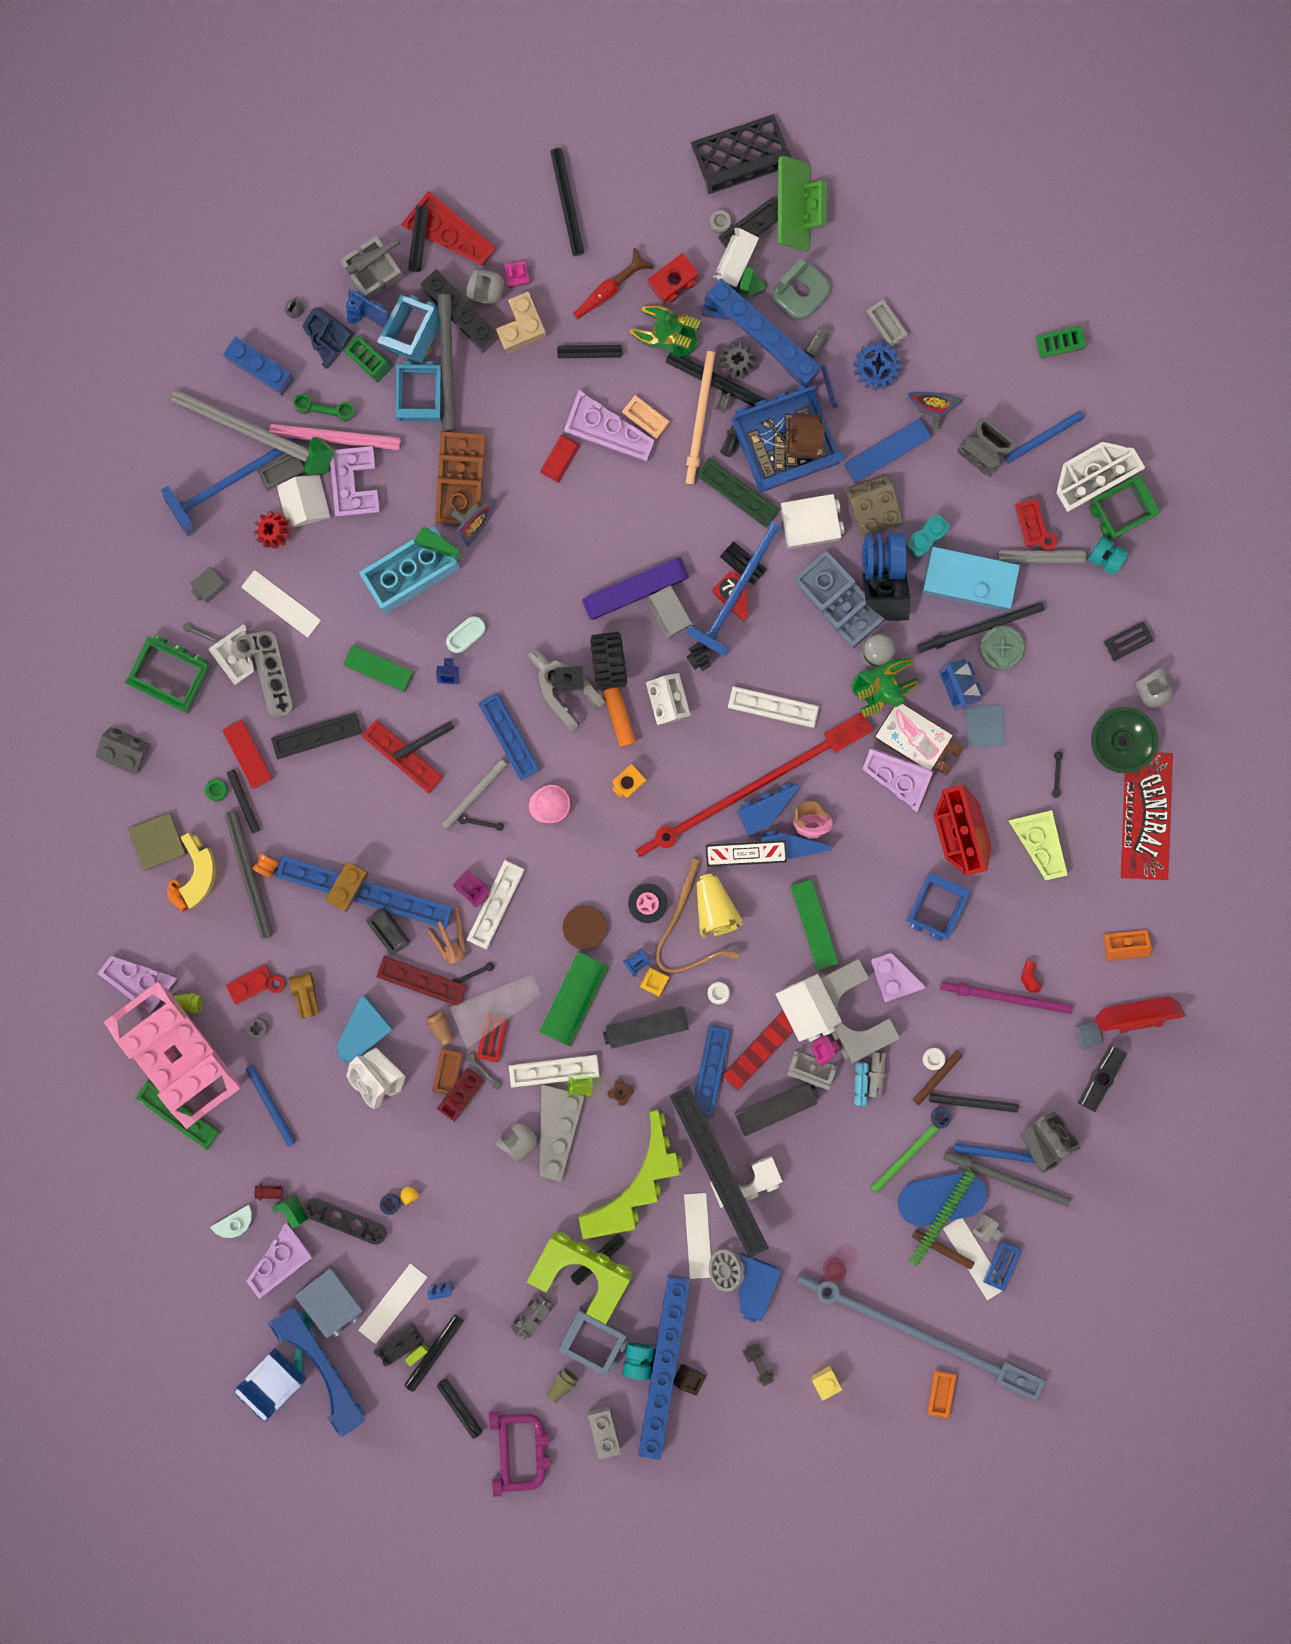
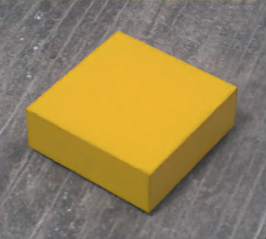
M649 967L640 987L660 997L669 976Z

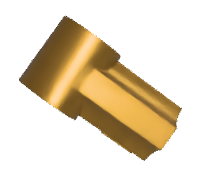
M308 972L289 977L291 993L295 996L300 1019L319 1015L312 973Z

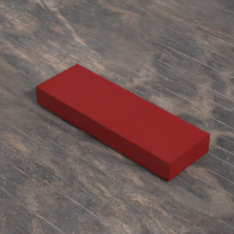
M243 720L222 730L252 789L273 779Z

